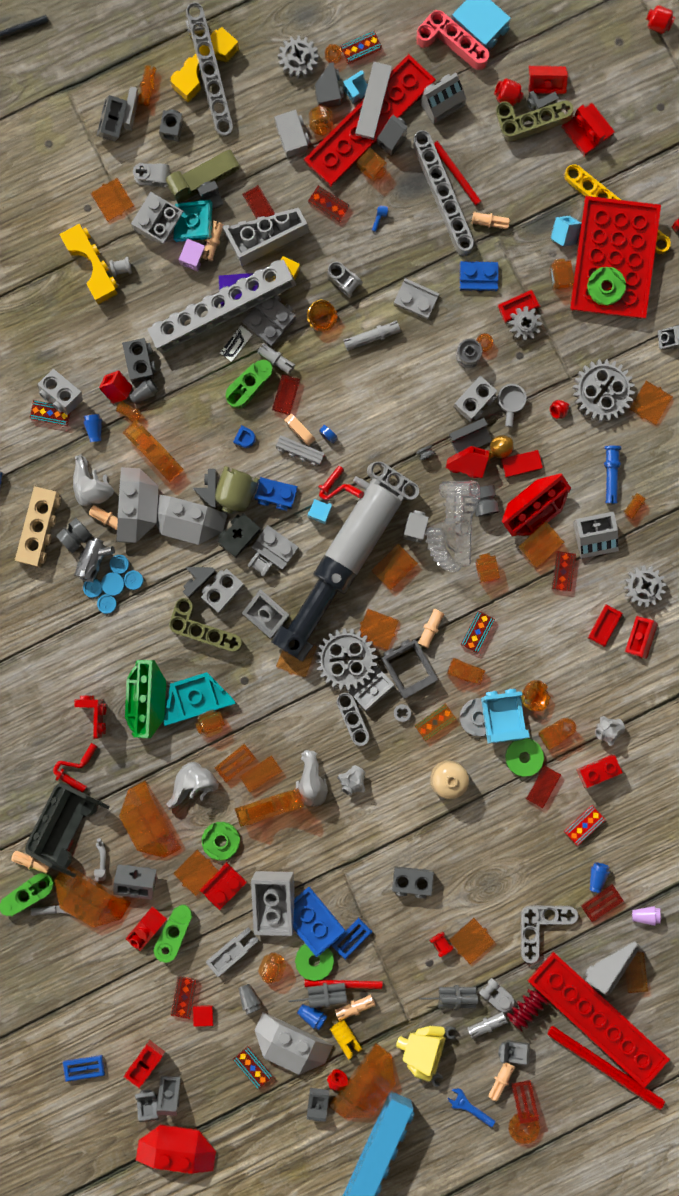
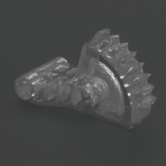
M475 480L443 481L441 483L439 491L440 495L446 498V503H443L446 506V519L443 522L428 527L424 534L427 535L426 542L429 544L427 549L431 550L430 556L434 557L433 560L437 562L438 566L450 572H457L461 567L470 566L472 517L480 500V486ZM445 544L451 551L455 552V560L448 553Z

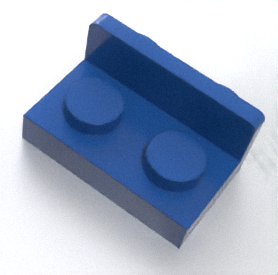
M260 477L254 498L258 501L257 504L263 506L273 504L277 505L276 509L287 511L288 508L292 509L298 487Z

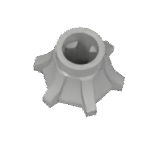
M605 716L600 717V723L596 724L597 728L595 729L596 737L602 741L605 740L609 746L614 745L617 737L625 732V726L621 719H608Z
M353 765L346 773L339 774L337 778L341 782L342 792L350 796L356 792L364 793V776L366 772L362 768Z

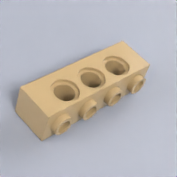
M34 486L15 561L40 568L41 564L45 563L47 556L45 548L46 545L49 546L51 541L50 529L54 527L56 522L55 510L59 508L61 503L60 494L56 491ZM47 504L48 511L45 514H41L40 507ZM38 523H43L44 527L41 532L35 531V526ZM37 541L39 544L38 549L31 551V543Z

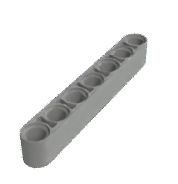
M424 130L418 131L413 141L415 153L455 250L459 255L466 256L470 254L473 248L474 241L430 134ZM424 139L427 143L421 145L417 141ZM431 156L434 160L427 162L424 158ZM433 173H438L441 176V178L434 179L431 175ZM441 190H445L448 193V195L441 196L438 192ZM451 207L455 212L449 214L445 209ZM458 224L462 227V230L455 231L452 226ZM467 242L469 247L462 248L460 243Z

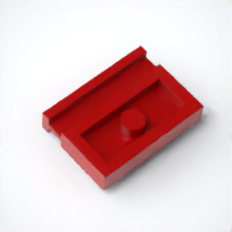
M226 862L200 888V892L221 910L247 881Z

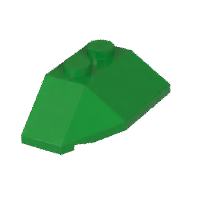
M137 660L136 665L127 677L125 719L132 731L133 737L151 738L164 720L166 679L155 660Z

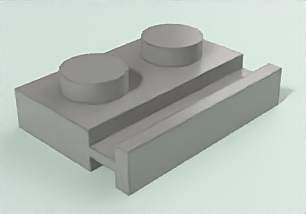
M405 278L396 296L394 305L428 320L439 293Z
M267 525L251 548L283 570L299 547Z
M378 666L372 668L375 674L369 673L370 681L367 679L363 680L365 686L358 683L357 690L352 686L349 691L366 712L395 687Z

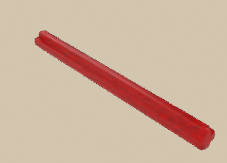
M551 1026L549 1028L548 1036L657 1109L661 1110L665 1101L646 1087L643 1088L637 1081L556 1027Z

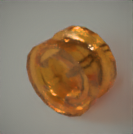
M336 44L328 45L325 49L326 61L328 63H338L342 57L341 48ZM330 51L337 52V57L330 56Z
M483 333L478 336L477 341L480 343L483 338H486V341L489 340L490 343L487 344V347H483V344L481 345L482 352H487L492 348L493 338L489 334Z

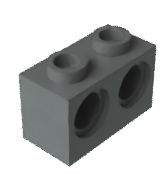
M111 95L105 99L96 136L113 142L119 138L127 105L126 100Z
M145 338L123 342L122 345L131 382L136 383L154 379L153 373L156 372V366L154 361L151 362L150 354H153L151 344L147 343ZM141 347L143 352L140 355H135L133 353L135 348ZM144 365L147 367L146 372L138 373V368Z
M394 866L392 891L396 892L398 896H407V893L415 894L417 898H427V895L431 896L434 872L433 870ZM400 877L408 879L406 886L401 887L397 884ZM418 880H427V886L424 889L418 888Z

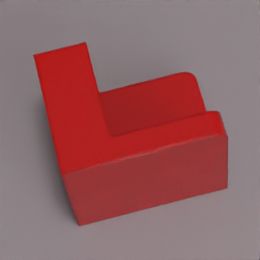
M118 370L105 375L99 389L114 404L128 398L132 385Z

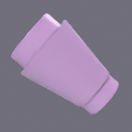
M653 906L632 910L633 922L654 926L655 924H660V908Z

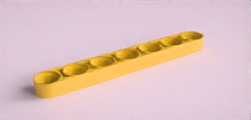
M573 164L567 167L564 174L565 180L584 196L598 197V194L604 193L609 199L621 200L580 166ZM576 170L579 175L577 178L572 179L569 177L568 172ZM586 181L591 182L593 189L585 190L583 183ZM658 230L657 241H665L666 248L659 249L656 245L655 253L664 254L668 251L671 242L665 234Z

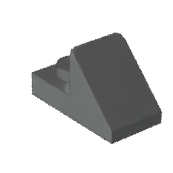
M208 469V474H204V484L208 485V488H193V490L211 508L217 509V501L215 499L217 471L216 469Z
M185 567L196 579L194 581L190 579L183 586L185 588L183 593L188 598L193 596L216 573V570L213 567Z
M161 1076L156 1110L157 1115L177 1116L180 1098V1077Z

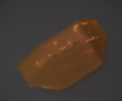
M146 780L128 789L119 817L137 851L165 858L182 849Z
M70 866L67 869L77 874L75 878L62 872L58 873L54 881L60 909L93 928L121 920L131 904L127 899L119 895H113V891Z
M375 1043L348 1079L347 1085L337 1094L329 1107L345 1119L372 1117L396 1085L391 1054Z

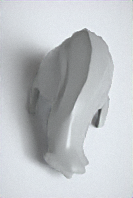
M82 454L75 456L76 466L73 476V489L77 502L82 506L92 503H103L114 493V489L108 484L107 475L103 476L104 482L98 480L97 470H94L92 472V479L88 472L87 459Z
M305 750L301 754V760L304 761V770L300 782L299 780L296 781V794L303 804L315 807L325 802L328 787L326 779L324 778L323 780L319 776V764L316 759L317 753Z
M189 762L182 766L176 775L172 798L166 803L168 810H171L178 806L189 792H191L190 798L193 799L195 793L199 790L203 791L200 795V800L203 801L204 796L210 791H216L219 784L208 769L202 768L197 762Z

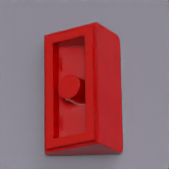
M636 616L625 652L647 659L658 623L651 619Z

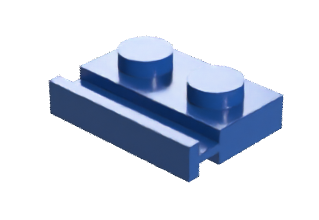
M461 261L460 290L497 291L498 262Z

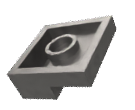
M278 295L255 306L242 321L244 325L270 347L276 343L296 319L295 310L288 304L285 306L279 302L281 299Z

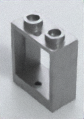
M410 638L400 643L401 648L397 650L391 648L384 652V657L381 658L403 699L438 680L416 639L411 641ZM413 647L429 676L404 689L388 660Z

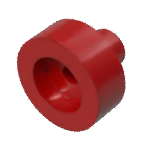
M339 1069L333 1070L327 1077L329 1088L341 1091L348 1083L346 1074Z

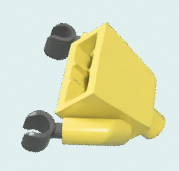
M427 1026L419 1028L415 1033H411L409 1039L399 1037L396 1048L405 1051L403 1061L407 1063V1067L416 1078L428 1082L432 1081L435 1087L440 1086L439 1082L434 1080L438 1077L443 1079L442 1075L436 1072L446 1040L443 1036L454 1039L455 1036L448 1035L449 1030H456L453 1026H447L445 1029L439 1026Z

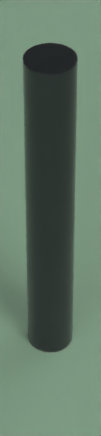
M47 15L1 30L0 39L48 23Z

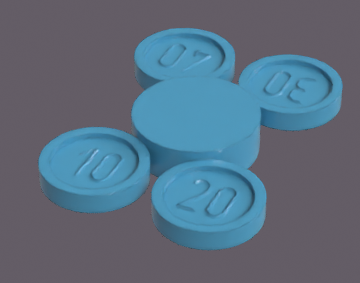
M119 554L111 558L110 568L113 572L106 574L101 582L94 579L93 582L85 581L83 585V591L88 597L94 598L99 596L102 589L106 593L97 601V607L102 613H112L116 609L117 602L113 596L122 593L125 586L136 590L143 584V576L138 571H129L124 578L120 575L129 568V561L124 555Z

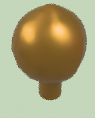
M504 435L495 437L490 444L491 450H489L488 460L494 456L497 458L508 457L513 451V440Z

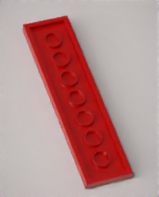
M408 54L390 73L374 140L355 136L363 99L304 158V162L332 187L377 141L378 136L391 116L401 117L423 95L424 89L434 84L436 79Z
M552 952L527 980L643 1088L651 1082L670 1060L666 1054L555 952Z

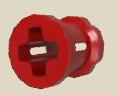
M443 931L429 940L439 952V957L446 955L454 949L446 940Z

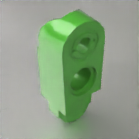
M267 360L253 363L227 388L226 399L232 408L240 409L245 407L265 385V382L272 375L271 363ZM250 378L256 381L251 387L245 384ZM236 394L241 395V398L238 401L234 399V396Z
M45 873L35 875L1 900L0 912L5 916H13L46 897L55 887L53 877ZM41 881L46 882L45 888L40 887L39 883ZM22 891L29 893L28 901L21 898Z
M182 904L174 908L154 947V955L160 962H170L178 954L193 916L190 907ZM177 927L180 934L178 936L171 935L170 928ZM168 947L169 953L164 954L162 948Z

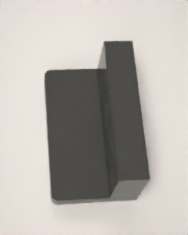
M485 418L449 434L448 437L456 454L470 446L479 448L492 441L486 428Z

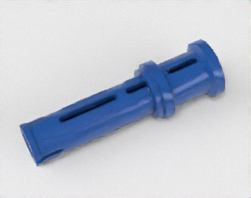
M604 446L606 450L604 466L607 468L605 503L618 504V468L621 466V462H619L621 446Z

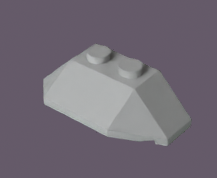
M121 467L117 542L137 543L140 538L156 525L158 485L140 468Z
M158 495L156 526L161 535L200 545L219 535L224 530L228 516L227 513L175 497Z
M265 1012L262 1013L255 1028L263 1058L298 1075L325 1064L333 1047V1044Z

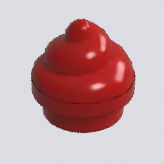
M562 400L554 401L549 408L551 415L555 419L566 417L569 411V404Z

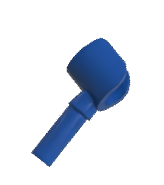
M387 206L378 207L372 231L376 232L381 216L387 217Z

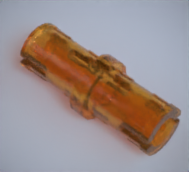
M146 65L143 81L140 82L141 91L138 104L142 105V102H144L143 106H150L157 68L153 66L151 69V65Z

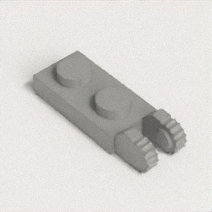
M249 927L237 937L232 938L206 961V964L217 977L245 955L248 949L259 940L257 937H254L245 946L240 942L251 931Z

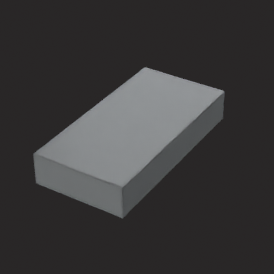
M135 87L129 89L123 118L125 130L130 131L133 128L139 100V92Z

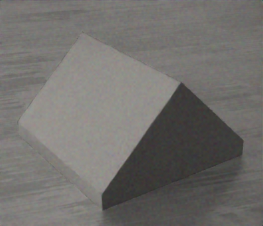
M261 589L242 612L245 617L269 638L290 617L286 611Z

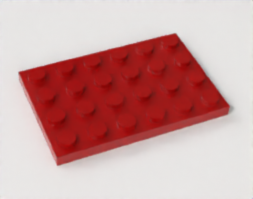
M585 196L570 310L646 319L661 211L660 204ZM599 268H615L625 278V293L613 305L597 304L588 294V280L593 272ZM604 281L601 287L604 291H609L612 289V284L609 281Z

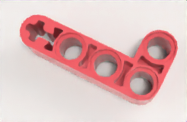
M440 10L433 11L417 29L416 42L420 47L427 48L438 38L474 69L482 70L486 67L489 58L488 50ZM439 20L441 24H434L433 21ZM448 32H453V33H455L456 35L453 36V37H451V36H448L447 33H448ZM427 34L429 37L422 38L420 35ZM467 44L470 48L464 49L461 45Z

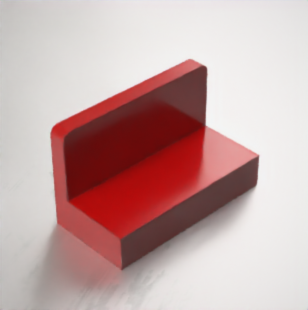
M529 66V93L534 91V93L556 92V94H566L568 73L565 66Z

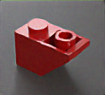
M470 446L449 457L445 468L453 473H465L471 478H483L489 458V451Z
M152 906L126 937V940L131 946L141 951L167 918Z

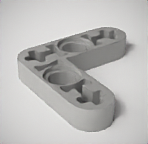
M525 906L521 911V957L527 963H534L539 958V924H573L578 919L576 909L572 906ZM530 909L535 913V916L531 918V923H536V926H524V923L529 924V919L525 916V913H528ZM551 909L554 911L555 916L552 920L544 918L546 910ZM561 909V914H566L567 910H570L574 916L570 917V920H567L565 916H560L561 920L557 921L559 917L557 910ZM528 929L535 931V937L531 940L525 938V932ZM525 942L529 944L536 942L535 946L531 945V950L535 953L531 959L525 955L529 951V946H524Z

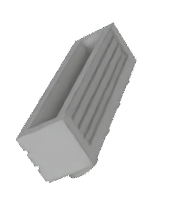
M281 435L276 444L279 452L284 453L285 451L289 453L288 455L300 457V460L304 462L307 460L314 466H320L325 455L323 452Z

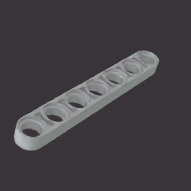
M193 2L188 5L186 10L189 29L215 130L219 135L227 136L233 128L204 10L199 3ZM197 7L200 15L192 17L189 13L190 8ZM197 26L203 27L205 30L204 36H196L194 29ZM203 45L210 49V53L207 56H203L199 52V48ZM212 65L215 69L214 74L207 75L204 72V67ZM217 84L220 89L219 93L212 94L209 91V86ZM216 103L224 105L222 113L215 112L214 105ZM220 122L228 123L229 130L227 132L219 130Z

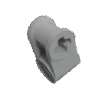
M138 163L133 168L134 179L139 185L168 187L166 178L170 175V166L161 163ZM141 172H145V174H143V177L139 176L141 175Z
M333 262L329 265L328 279L346 296L351 297L352 292L358 285L361 286L363 284L362 280L342 263ZM335 268L339 269L341 271V274L339 276L332 275L331 270Z

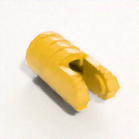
M345 1020L339 1021L330 1028L331 1033L348 1060L353 1056L347 1046L349 1042L358 1053L362 1050Z

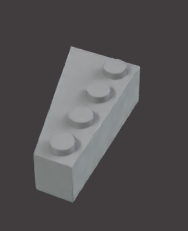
M299 208L275 213L269 217H258L257 220L238 222V224L232 226H222L241 266L309 233L307 222Z

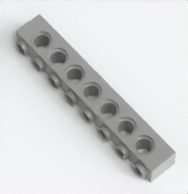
M284 259L281 261L277 260L271 263L269 267L255 271L250 277L241 278L236 284L224 287L214 295L204 297L201 302L188 305L185 310L171 314L168 319L155 322L152 327L148 328V331L156 349L162 354L296 286V282ZM272 276H276L273 282H268ZM259 285L256 291H251L253 286ZM241 293V298L235 300V296ZM225 302V305L219 309L218 305ZM204 311H208L205 317H201ZM191 319L190 324L184 326L185 321ZM174 328L173 333L168 335V330Z

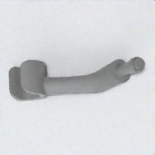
M98 838L96 847L100 853V869L94 870V876L96 881H104L106 879V850L104 843Z

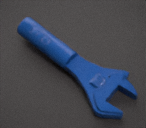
M452 1089L453 1092L458 1094L455 1101L448 1097L452 1108L467 1110L491 1128L496 1121L474 1107L468 1101L462 1089Z

